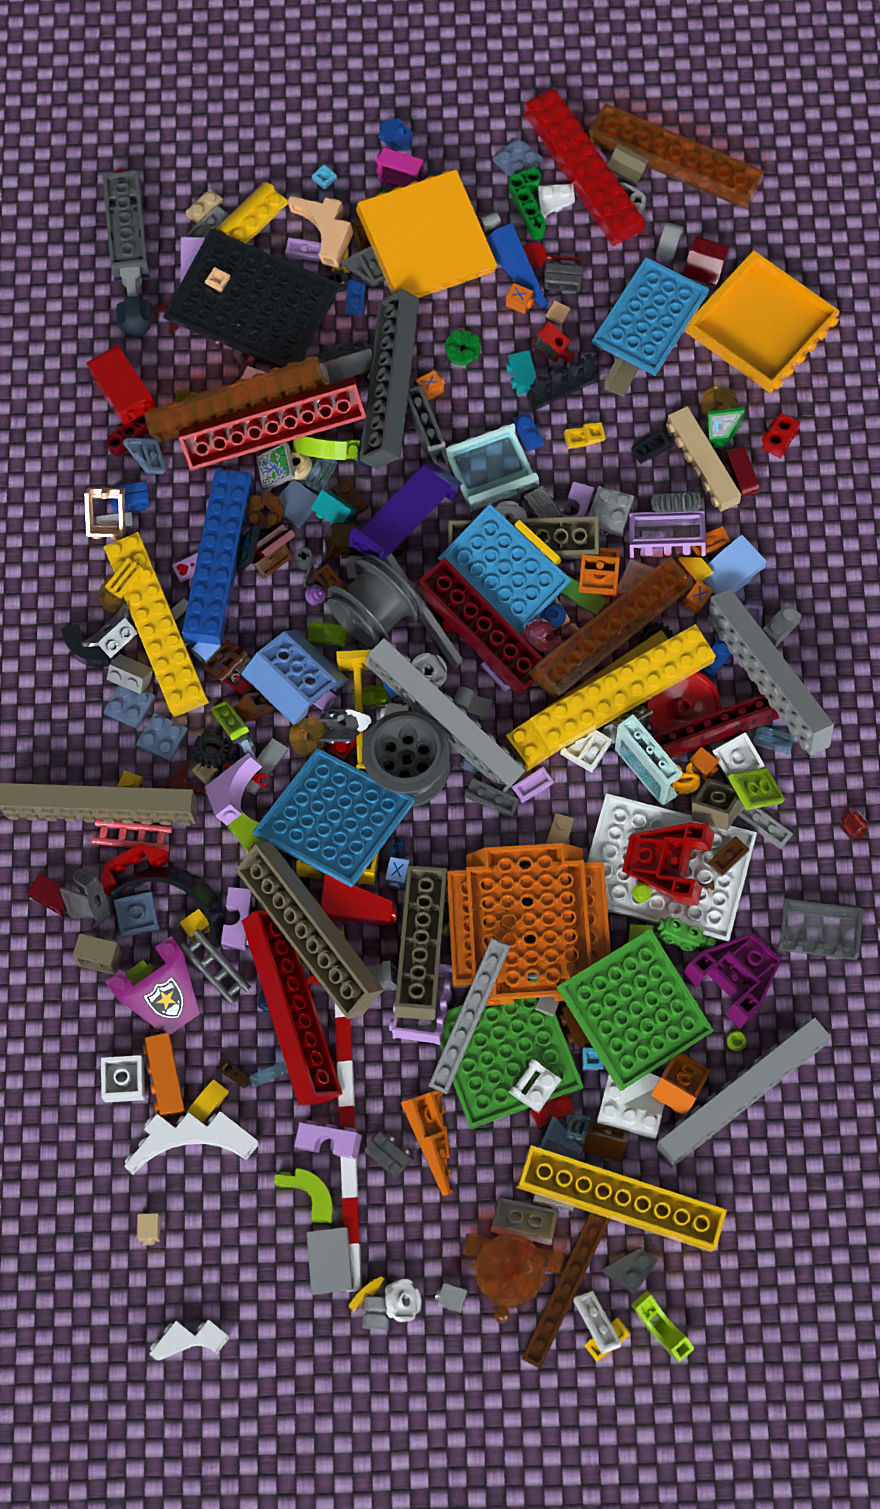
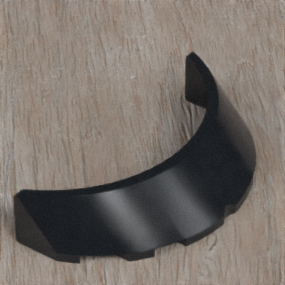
M157 867L143 870L130 876L111 891L113 899H119L127 887L138 888L143 886L145 882L170 884L191 895L201 906L208 920L210 942L216 949L222 940L223 925H225L222 905L213 889L204 880L190 874L188 871L172 867Z

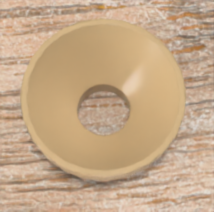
M290 451L292 459L298 458L301 462L299 465L294 466L296 477L288 481L291 482L294 479L297 482H302L312 473L313 464L311 458Z

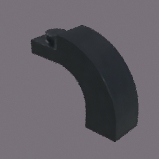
M79 624L61 628L62 636L69 652L82 664L97 668L109 667V659H115L119 654L127 655L124 646L112 658H109L100 646H81V642L85 640Z

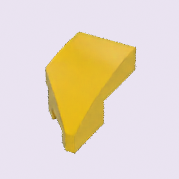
M678 558V561L696 582L698 580L703 582L713 574V571L702 558Z

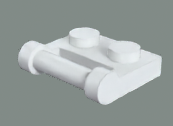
M531 1059L528 1064L529 1067L515 1087L509 1090V1093L539 1113L561 1082V1078L547 1070L536 1060ZM534 1072H539V1077L526 1095L521 1093Z

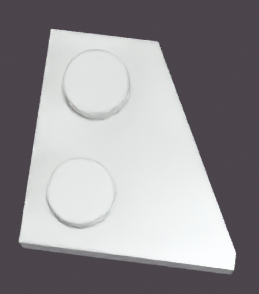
M573 183L538 186L539 206L544 219L546 215L554 211L556 213L562 210L563 207L575 202Z
M595 730L588 734L587 737L577 740L572 746L562 749L560 754L592 773L611 745L612 739Z

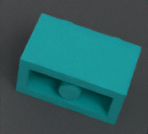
M529 350L508 355V362L505 363L507 373H511V388L516 390L517 395L532 391L530 385L533 384L537 376Z
M321 490L311 507L317 517L330 521V526L338 522L349 525L357 512L356 508L330 490Z

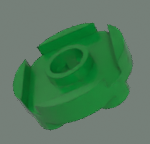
M453 331L445 342V353L450 362L458 366H466L472 361L475 362L481 353L479 337L469 331ZM465 345L468 349L460 351L459 346Z

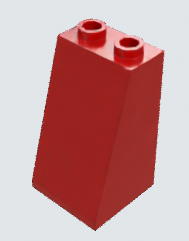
M118 345L86 362L97 389L124 425L156 408L151 394Z
M325 874L321 908L331 921L393 928V922L397 923L398 911L394 907L393 901L357 886L350 887Z

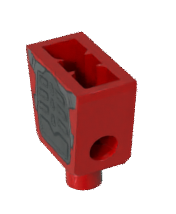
M548 321L537 334L533 348L555 363L560 358L569 363L575 356L568 349L571 341Z

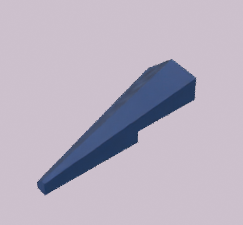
M511 223L496 229L486 238L495 260L518 285L533 291V299H535L541 309L547 307L545 297L513 224Z

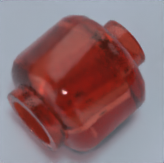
M848 811L841 817L840 829L849 839L859 840L868 833L869 823L860 812L855 811L851 813Z

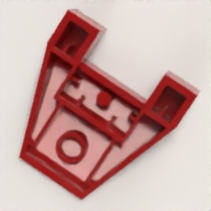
M689 822L630 835L622 872L641 883L649 885L650 888L679 904L698 906L702 887L696 879L686 878L692 849L711 851L715 833L708 824Z

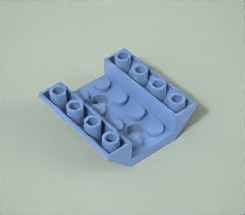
M297 629L282 632L258 651L241 674L293 725L308 714L309 707L329 690L332 689L336 692L349 681ZM285 653L288 655V658L281 659L278 655ZM311 678L315 683L309 685L305 682V679Z

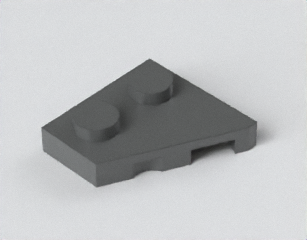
M372 246L341 261L345 268L371 286L385 281Z
M640 1248L605 1267L602 1273L635 1295L658 1259Z

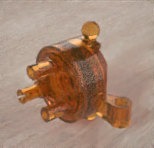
M467 1233L463 1249V1255L477 1258L476 1263H471V1267L475 1268L477 1286L481 1294L491 1304L498 1307L494 1312V1318L500 1324L509 1321L510 1312L508 1309L523 1307L535 1299L542 1288L543 1282L549 1281L548 1277H544L545 1272L562 1274L565 1257L564 1252L537 1248L531 1241L518 1235H502L492 1239Z

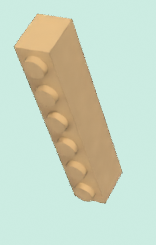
M688 406L668 415L667 429L675 436L677 446L683 449L686 461L692 464L695 476L701 479L704 491L710 494L713 506L722 512L740 503L741 493Z

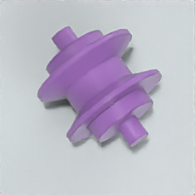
M314 585L306 589L305 598L309 604L317 605L325 600V591L320 585Z

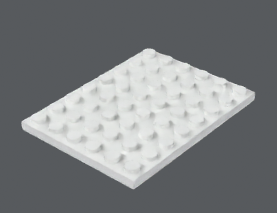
M606 793L587 862H604L607 911L658 924L660 918H678L687 925L697 926L703 931V936L705 937L710 936L718 941L729 942L757 832L730 826L728 831L710 826L715 833L711 851L692 849L686 878L696 879L701 884L714 882V890L702 887L698 906L679 904L652 888L651 898L647 902H637L632 896V890L636 884L641 882L622 872L630 835L689 822L704 823L692 820V815ZM736 836L750 850L734 867L721 877L708 865V862Z

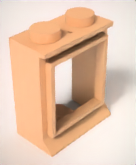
M87 488L85 492L86 536H92L93 539H101L103 537L120 539L124 537L126 533L125 488ZM93 498H118L119 525H94Z

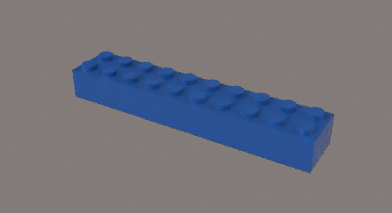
M215 468L182 630L185 643H206L222 647L246 525L247 509L253 489V478L250 472Z

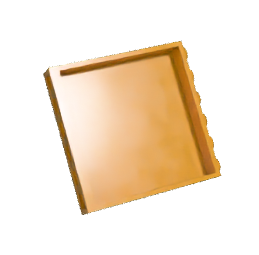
M457 169L453 171L446 170L436 177L434 175L429 176L421 182H411L403 188L401 186L396 187L388 193L381 192L370 199L368 197L363 198L357 204L356 211L391 294L404 289L421 298L493 273L496 270L497 263Z
M753 250L695 313L685 332L771 394L775 389L778 390L782 386L786 376L790 377L797 364H802L806 358L805 355L815 349L817 342L826 337L828 329L836 326L839 321V310Z

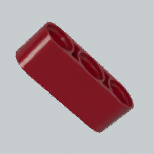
M147 412L133 421L121 425L107 437L108 449L113 456H120L128 450L123 444L126 438H143L152 430L153 423L150 414Z
M741 445L726 449L725 457L735 485L741 493V498L759 493V484L745 446Z

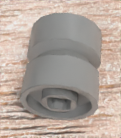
M365 1297L363 1310L366 1311V1314L362 1317V1328L388 1330L389 1317L386 1316V1298Z

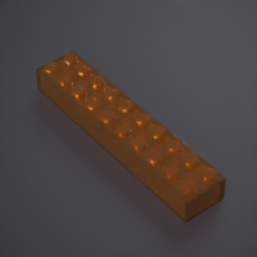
M604 103L589 129V139L593 144L611 152H614L617 144L648 159L649 162L646 167L748 210L763 182V170L607 103Z
M309 356L304 361L291 362L286 367L273 368L268 373H258L250 379H240L235 384L229 386L222 385L217 390L204 391L199 396H189L181 402H171L166 407L150 409L144 416L149 434L162 443L177 438L180 429L331 383L324 363L317 356Z
M670 556L535 665L529 674L554 702L685 595L695 584Z

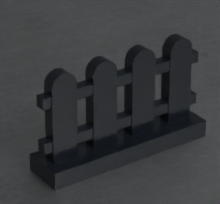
M589 353L582 358L581 362H569L564 370L554 369L547 378L537 377L533 384L530 385L532 391L526 395L533 409L536 411L598 382L599 376L595 371L596 366L594 364L597 361V357Z

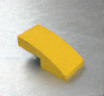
M602 422L584 424L583 428L565 429L564 431L568 449L592 445L606 439Z
M213 1079L194 1101L187 1113L189 1112L201 1123L205 1124L215 1108L220 1106L230 1091Z
M379 1277L367 1284L349 1304V1308L357 1313L367 1295L370 1297L377 1296L385 1283V1279Z
M616 1318L611 1323L621 1343L631 1335L619 1318ZM594 1338L584 1345L597 1362L611 1352L602 1354Z

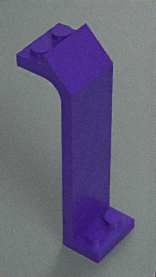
M435 463L423 465L360 531L354 528L350 532L349 546L356 548L364 555L371 554L385 561L445 497L453 502L457 498L458 488L463 483Z

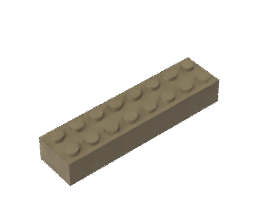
M598 516L507 519L514 527L515 523L520 520L552 549L560 559H582V555L600 556V521ZM474 520L449 521V546Z
M408 866L395 1017L435 1020L447 868Z

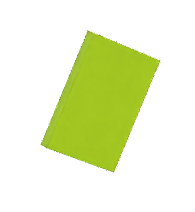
M768 768L732 773L728 776L746 810L777 805L785 801Z

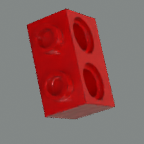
M781 412L778 418L774 417L772 420L770 431H766L762 436V449L781 459L798 433L801 422ZM781 426H785V427H787L788 429H782V428H780V427H781ZM772 440H776V441H778L779 443L775 444V443H772L771 441H772Z

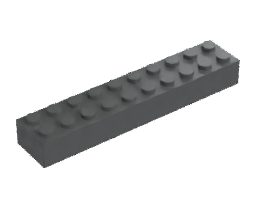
M404 289L379 301L366 404V418L364 420L359 460L375 469L399 459L402 453L401 447L404 436L403 430L419 302L418 297Z

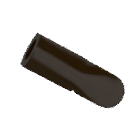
M224 1057L221 1064L215 1067L243 1088H246L252 1079L251 1076ZM228 1066L233 1068L230 1073L225 1071Z

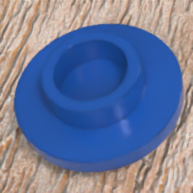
M550 603L540 614V618L548 620L547 622L541 620L542 624H549L548 628L560 627L566 620L565 609L560 604Z

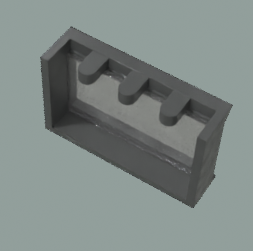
M794 897L784 899L778 950L857 960L860 954L863 909L855 905L839 906V904L832 902L822 904L816 900L799 901L798 898Z

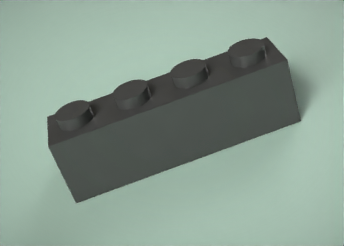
M360 340L304 357L298 370L305 388L313 390L319 388L320 385L333 384L337 380L355 377L354 375L360 373L362 375L369 374L372 363L371 348L365 340Z

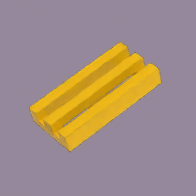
M127 558L106 584L105 588L121 599L144 569ZM134 569H136V571L134 572V574H133V575L130 577V579L125 583V585L121 588V590H120L119 592H117V590L119 589V587L126 581V579H127L128 576L132 573V571H133Z

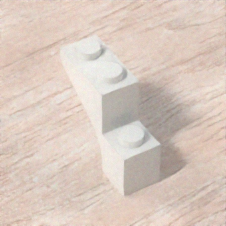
M209 1320L206 1323L202 1322L196 1330V1336L176 1321L174 1324L170 1323L163 1332L165 1335L161 1340L154 1342L150 1348L152 1350L150 1355L156 1360H162L193 1346H203L217 1354L228 1341L229 1336Z

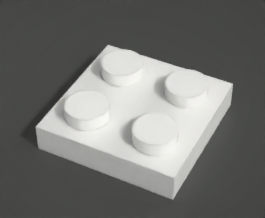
M746 732L712 751L713 756L719 760V766L730 785L732 784L728 776L732 773L756 770L765 766Z

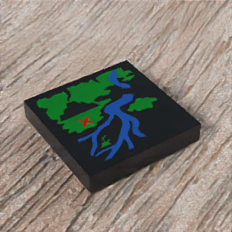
M254 524L243 536L237 571L243 572L254 561L261 529L258 525Z

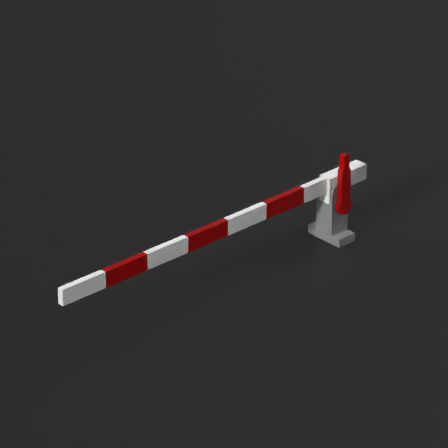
M384 961L379 965L366 966L382 988L397 989L398 968L391 961ZM315 976L307 977V983L309 984L320 983ZM335 1004L337 1075L343 1093L338 1097L340 1130H344L345 1127L356 1129L351 1019H347ZM341 1157L343 1228H348L353 1290L346 1292H356L362 1290L357 1160Z

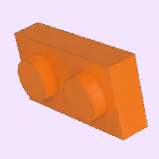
M723 526L705 534L706 555L731 544V540ZM702 545L690 546L696 558L703 557Z

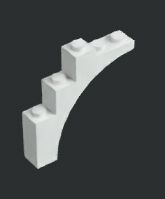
M188 1112L186 1116L180 1117L176 1123V1128L156 1114L155 1117H150L145 1124L146 1128L144 1130L149 1135L148 1138L144 1137L140 1141L139 1149L135 1154L131 1153L127 1157L124 1167L133 1175L144 1163L157 1154L187 1144L219 1146L247 1160L259 1143L222 1112H219L217 1115L214 1114L209 1119L208 1127Z

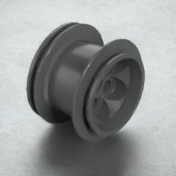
M365 554L362 559L355 561V570L358 577L345 589L335 585L329 586L328 606L336 620L354 639L367 648L374 649L383 638L387 641L390 640L387 633L400 620L407 623H415L417 617L422 614L423 608L413 589L391 566L374 555Z
M398 711L382 717L368 731L362 747V758L366 769L364 772L369 774L384 789L414 797L415 803L412 807L421 806L433 800L442 791L450 774L449 742L441 726L432 718L419 712ZM411 739L413 740V742L411 744H405L404 740ZM388 747H394L395 751L388 752L386 751V749ZM422 749L429 751L427 754L419 753ZM410 760V764H404L403 761ZM387 765L394 766L392 770L384 769ZM421 767L427 768L423 773L418 771ZM408 775L410 778H401V776Z

